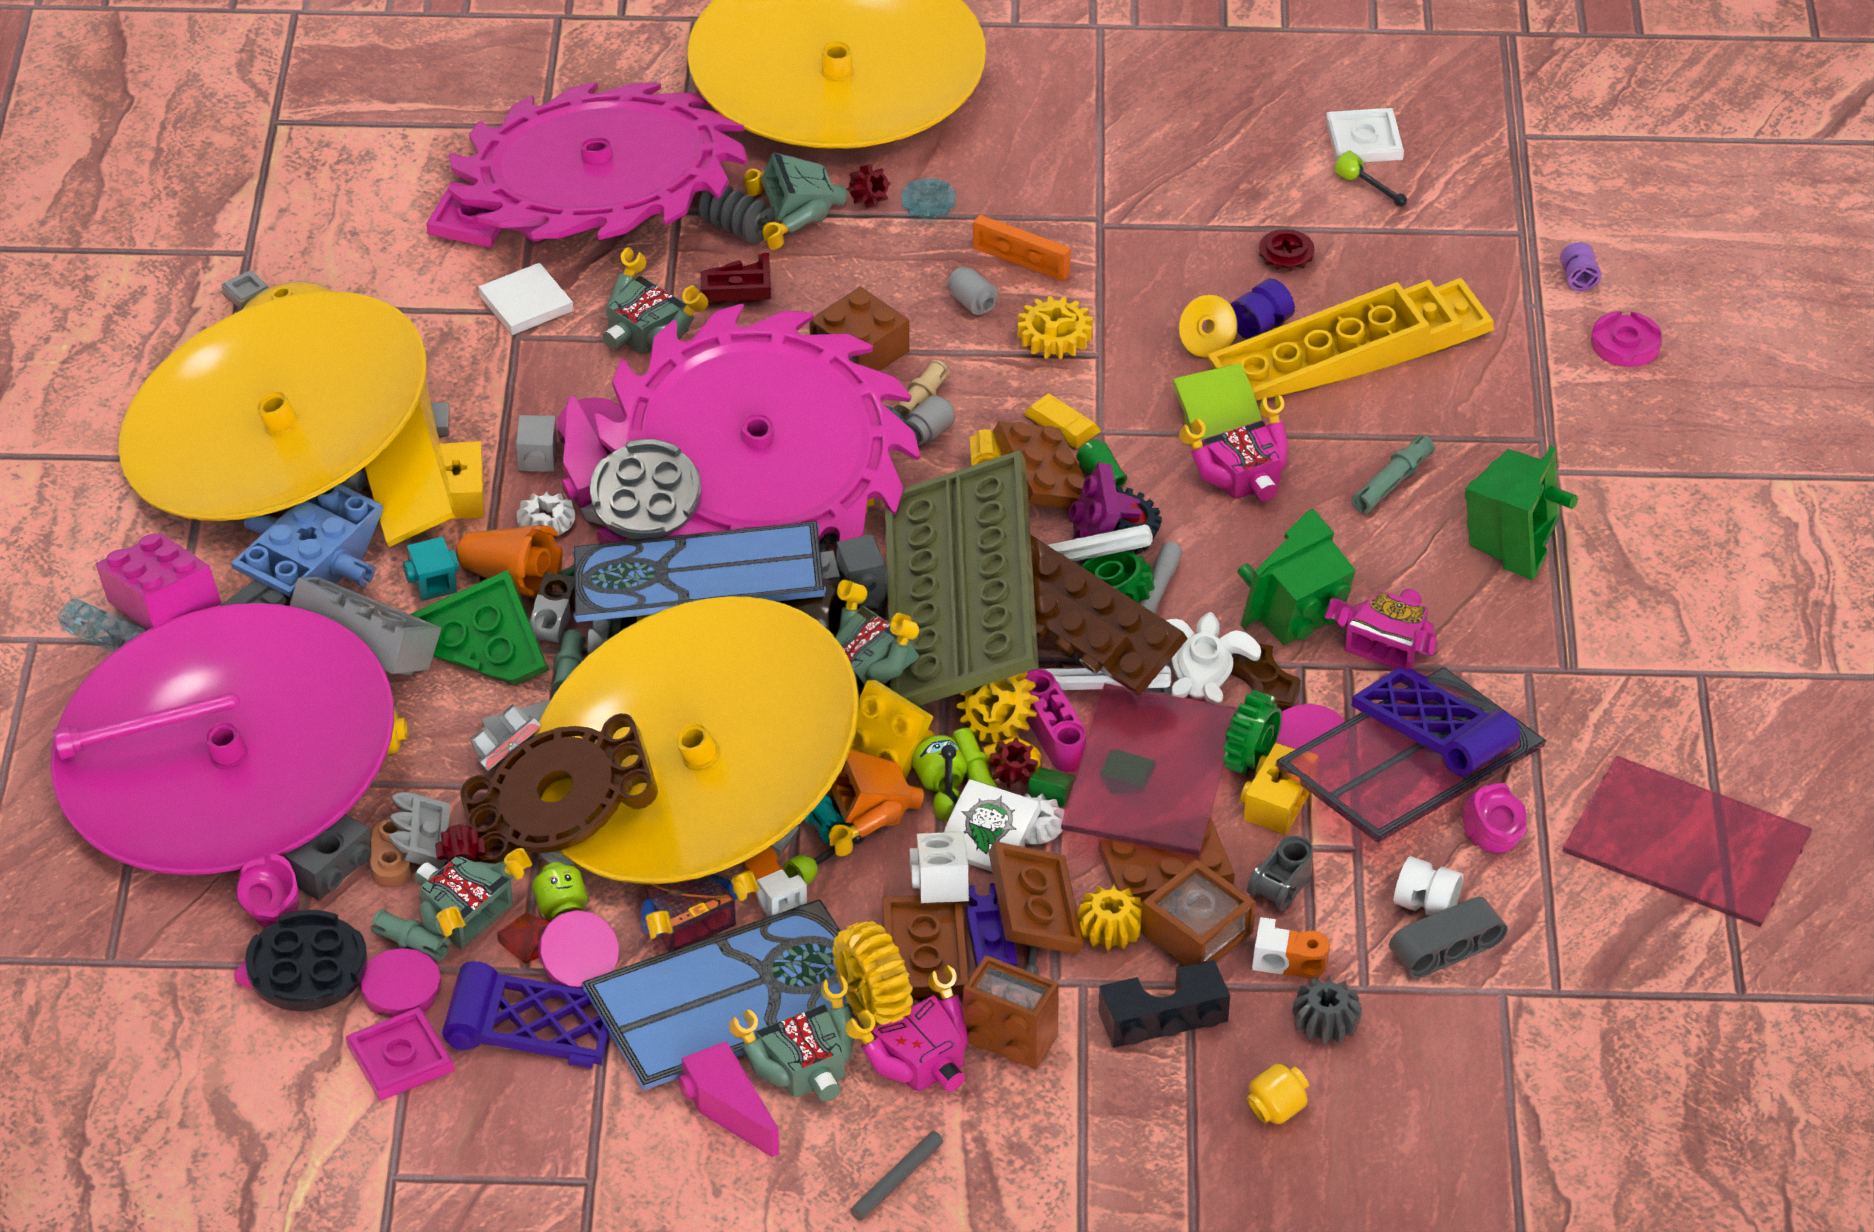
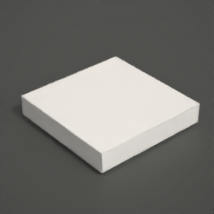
M1393 108L1326 113V124L1336 163L1341 155L1348 150L1358 155L1363 162L1403 160L1404 149Z
M540 263L478 286L481 299L511 335L573 311L572 300Z

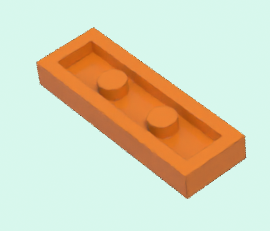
M981 214L974 220V249L1063 282L1070 275L1071 247Z

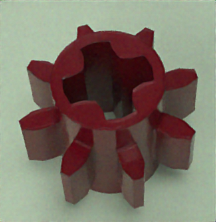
M868 164L860 166V171L849 174L851 181L847 191L850 192L854 199V204L864 202L866 208L876 207L879 201L888 199L886 193L891 183L888 182L887 177L883 174V168L873 171L872 165Z
M1015 737L1012 742L1007 744L1001 740L998 741L995 747L996 753H991L987 764L990 766H995L992 779H999L1006 783L1007 788H1010L1013 783L1018 781L1026 785L1030 778L1029 772H1034L1038 761L1035 759H1030L1033 746H1026L1019 742L1018 737Z
M458 824L449 827L445 832H441L442 842L435 843L437 859H447L444 866L455 857H463L472 862H480L477 856L486 855L484 839L478 838L476 828L472 829L467 825Z

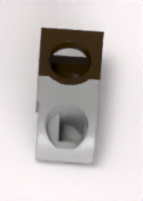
M545 572L533 605L534 609L530 620L537 640L561 643V637L567 631L569 620L573 611H575V582L573 576ZM552 585H562L567 591L566 593L553 591Z

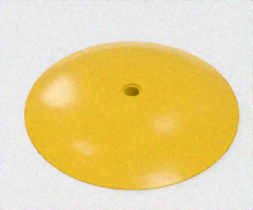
M713 0L695 22L688 43V65L694 84L702 97L722 116L744 125V129L771 140L791 145L828 149L857 148L888 143L909 137L939 123L956 111L973 93L981 79L986 59L985 38L976 16L962 0Z
M341 291L301 293L262 302L234 313L207 327L177 348L151 373L140 387L128 407L119 435L118 451L124 475L133 490L155 508L172 515L195 520L226 521L257 517L281 511L310 500L341 484L364 468L403 429L413 414L425 385L427 355L423 340L411 320L400 310L384 301L358 293Z
M730 596L692 601L662 610L641 619L605 641L589 654L558 688L539 721L541 728L535 732L534 736L558 727L568 726L588 727L601 732L608 718L620 713L628 714L633 718L641 731L658 787V794L652 804L641 809H633L621 802L608 822L596 833L575 846L559 850V852L579 867L602 877L636 884H663L697 879L723 871L748 860L782 839L809 815L830 790L845 764L856 734L859 715L857 681L851 662L841 644L820 622L801 610L768 599ZM623 727L614 733L613 739H620L626 736L630 727ZM631 755L625 758L621 767H628L634 764L638 759V755ZM566 778L552 783L543 792L541 800L555 802L564 798L572 788L573 779ZM647 783L635 785L629 795L640 794L646 788Z

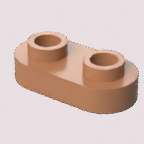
M390 818L382 820L375 825L372 830L370 865L372 878L377 884L384 887L402 885L411 875V862L404 860L405 853L399 851L388 838L390 834L400 832Z

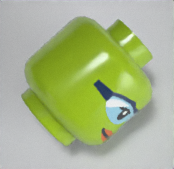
M946 735L924 738L915 748L912 756V766L921 783L926 789L933 792H939L945 788V759L941 755L943 746L953 745L957 751L953 759L952 788L956 789L962 783L967 772V761L955 740Z

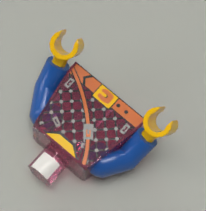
M752 871L740 872L732 877L731 880L711 874L675 883L648 884L647 899L641 905L640 929L644 934L649 935L650 939L660 935L668 952L690 945L735 926V899H738L740 902L744 901L747 898V893L757 892L760 888Z

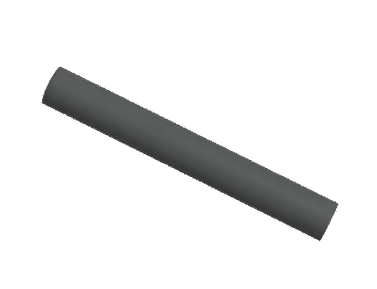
M931 1131L850 1208L851 1214L857 1220L862 1221L943 1143L941 1135L936 1131Z

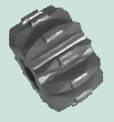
M1329 976L1323 983L1313 978L1309 986L1301 985L1293 1002L1292 1014H1294L1297 1031L1306 1032L1308 1041L1317 1037L1321 1038L1325 1046L1329 1039H1334L1341 1044L1345 1035H1354L1357 1024L1361 1020L1362 1008L1360 1007L1361 1003H1359L1357 990H1348L1346 980L1335 984Z

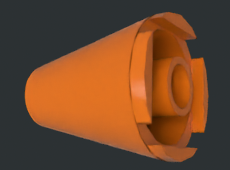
M546 525L468 532L459 540L456 546V556L462 568L486 579L508 570L512 574L518 592L533 599L537 597L545 572L557 573L561 571L563 551L562 547L556 546L554 536L559 537L558 532L551 526Z

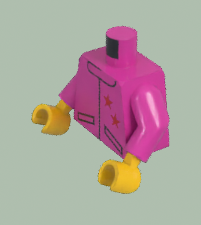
M947 965L944 968L947 984H942L938 981L935 970L929 975L928 984L932 990L941 994V999L938 1000L933 995L911 1007V1013L904 1016L902 1020L879 1025L874 1028L875 1018L867 1010H862L858 1013V1019L863 1024L864 1029L860 1028L853 1018L847 1022V1034L851 1038L862 1040V1050L876 1073L881 1077L906 1083L917 1091H921L938 1081L946 1091L952 1092L964 1082L965 1074L960 1068L964 1064V1050L968 1046V1032L958 994H953L951 989L957 977L955 970L951 966Z

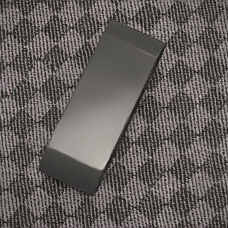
M1475 897L1401 928L1390 939L1389 949L1410 976L1421 978L1493 948L1505 938L1508 926L1484 897Z

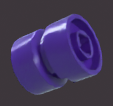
M1272 278L1264 280L1252 288L1251 292L1243 294L1230 304L1236 314L1237 332L1246 340L1279 326L1292 317L1295 311L1294 300L1289 290L1283 283Z

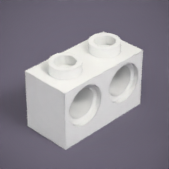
M964 832L917 834V848H910V872L912 889L920 888L921 903L969 901L968 860Z

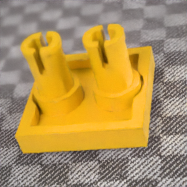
M867 680L859 698L858 722L851 750L895 762L900 766L906 780L912 767V756L915 748L924 738L935 736L931 730H928L934 716L877 680Z

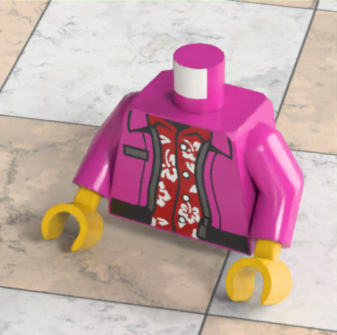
M1277 394L1275 397L1276 410L1268 407L1266 397H1264L1260 404L1259 411L1263 417L1269 420V425H1266L1261 420L1202 439V441L1200 438L1205 434L1206 427L1200 419H1195L1192 422V429L1195 435L1190 432L1187 424L1180 429V440L1192 446L1191 455L1204 481L1224 489L1233 498H1241L1253 493L1261 501H1268L1275 497L1278 492L1277 485L1280 483L1281 470L1286 467L1288 455V441L1284 422L1279 420V414L1284 407V400L1281 395Z

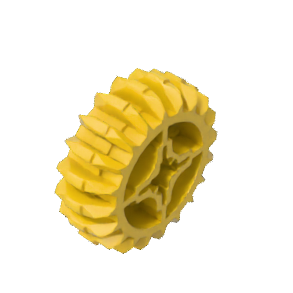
M874 921L855 923L847 926L845 930L838 932V936L834 937V947L832 950L835 957L833 965L837 970L836 978L838 979L839 976H843L848 983V989L845 994L846 1004H850L852 1007L853 1015L858 1017V1013L862 1010L871 1012L875 1018L874 1028L890 1022H897L902 1020L904 1016L911 1013V1005H913V998L910 994L912 986L908 979L910 974L906 971L905 960L901 958L899 947L894 945L892 936L886 934L885 929Z

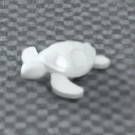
M1212 612L1199 619L1195 634L1183 620H1166L1183 631L1188 638L1172 657L1173 670L1178 680L1171 688V695L1174 698H1184L1189 695L1194 699L1205 698L1210 704L1219 706L1223 700V692L1220 687L1226 682L1233 668V657L1231 654H1241L1253 661L1260 659V645L1247 633L1236 630L1218 638L1220 630L1219 621Z

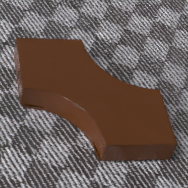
M1258 643L1261 648V656L1258 661H1253L1241 654H1231L1233 657V668L1230 675L1245 681L1252 690L1274 696L1276 698L1274 703H1277V707L1281 711L1295 706L1301 680L1299 677L1284 672L1276 664L1272 656L1273 646Z

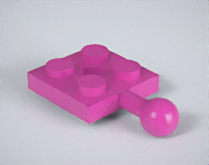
M452 181L448 188L472 185ZM447 188L426 224L427 234L492 248L503 228L478 222L477 217L478 215L495 210L464 205L449 194ZM541 226L505 228L523 232L524 236L533 242L543 240L532 239L530 233Z

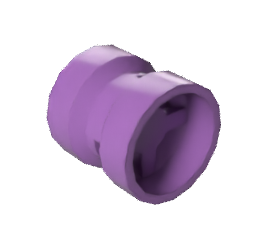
M1577 242L1570 244L1560 254V262L1563 270L1566 272L1567 282L1572 289L1577 291L1589 290L1601 280L1602 274L1598 263L1595 261V254L1592 247L1587 243Z

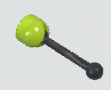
M1348 150L1338 159L1334 169L1337 175L1346 180H1354L1360 177L1392 198L1396 206L1403 207L1406 205V195L1395 193L1364 172L1363 160L1358 155Z
M949 744L941 749V755L945 759V788L937 792L933 799V813L935 817L946 822L949 821L953 812L954 803H957L961 795L957 789L952 788L953 759L957 751L953 745Z
M859 835L853 838L852 841L855 844H860L864 841L865 837L861 838ZM835 846L815 858L802 854L794 856L784 863L783 870L789 879L800 875L803 881L809 885L817 877V865L836 854Z

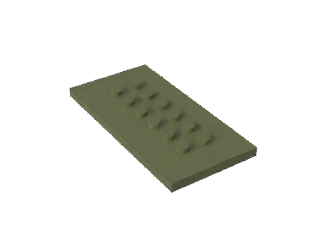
M1021 450L903 488L896 515H893L885 506L888 620L890 623L896 613H902L910 616L912 622L918 625L919 633L917 637L908 640L920 657L905 668L899 677L890 680L891 690L916 706H920L1039 668L1026 459Z

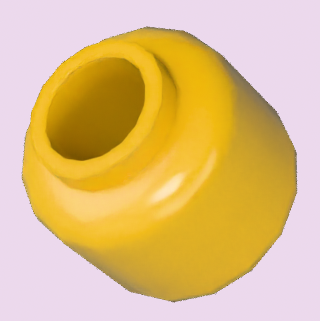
M1276 1063L1250 1081L1248 1086L1250 1095L1246 1097V1100L1252 1111L1263 1123L1271 1121L1274 1124L1280 1125L1306 1107L1308 1098L1305 1089L1309 1087V1083L1297 1067L1294 1066L1289 1069L1281 1063Z

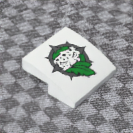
M969 779L953 809L944 833L964 832L968 864L992 872L988 851L994 841L1025 847V838L1041 813L1040 802Z

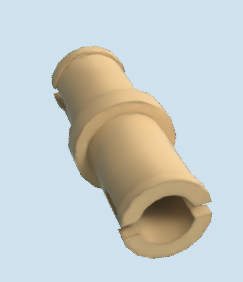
M932 360L919 378L912 380L908 385V393L912 396L911 401H900L894 407V412H899L896 415L899 419L905 422L906 416L928 397L936 395L937 388L950 375V371L945 370L947 368L946 364L940 360Z

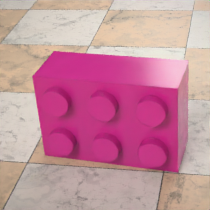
M162 533L146 535L139 540V543L126 549L115 550L109 553L106 559L95 563L107 601L147 630L150 628L156 629L173 618L222 604L210 565Z

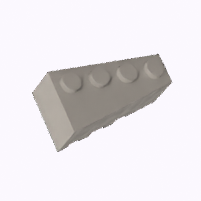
M317 576L299 577L297 579L289 605L323 615L352 631L372 650L383 669L392 674L413 675L415 671L429 670L442 627Z

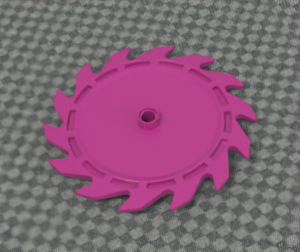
M597 82L571 87L541 106H535L534 96H529L511 106L503 125L500 127L490 128L483 121H479L469 133V138L476 155L466 157L454 153L449 154L452 173L472 184V186L450 187L448 191L449 194L464 205L495 210L478 215V222L499 228L541 226L530 232L532 239H559L596 227H602L597 233V239L602 240L626 234L655 214L664 215V225L676 221L687 214L694 194L698 191L706 190L714 197L720 198L729 185L728 177L720 163L731 161L743 165L747 164L744 145L721 132L744 131L745 129L744 125L722 116L719 112L697 109L710 105L699 94L691 92L653 94L661 89L660 83H632L593 94L598 88Z
M738 304L715 311L697 334L687 342L678 339L677 323L675 320H672L654 336L649 371L645 375L639 376L634 374L625 359H620L612 386L626 420L616 423L598 412L595 413L594 418L599 442L613 453L626 446L627 442L634 440L655 439L665 441L679 447L681 452L698 468L702 493L697 511L685 526L668 536L817 521L819 525V541L828 533L836 534L839 537V541L863 536L866 506L871 498L881 499L892 514L896 515L903 493V486L889 452L898 450L915 460L920 459V453L915 432L882 404L884 400L910 402L912 396L894 376L849 360L853 356L872 352L873 345L850 334H799L797 331L813 319L814 315L812 312L782 311L748 327H740L736 323L744 309V305Z

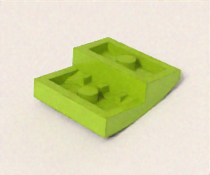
M1241 363L1173 378V390L1184 411V423L1187 424L1190 432L1195 435L1192 429V422L1195 419H1200L1206 427L1205 434L1200 438L1201 441L1202 439L1262 420L1254 393Z

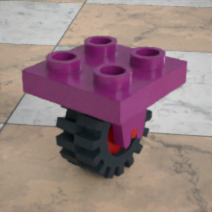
M1098 462L1091 476L1088 475L1085 478L1082 493L1077 501H1073L1069 510V521L1073 523L1074 529L1073 540L1141 525H1148L1154 539L1162 522V517L1159 516L1160 510L1158 507L1152 508L1154 502L1151 499L1145 501L1143 499L1145 495L1141 492L1138 495H1134L1131 488H1127L1124 492L1122 487H1116L1112 465ZM1149 546L1128 551L1141 554L1142 550L1146 551ZM1088 559L1079 560V564L1083 565Z

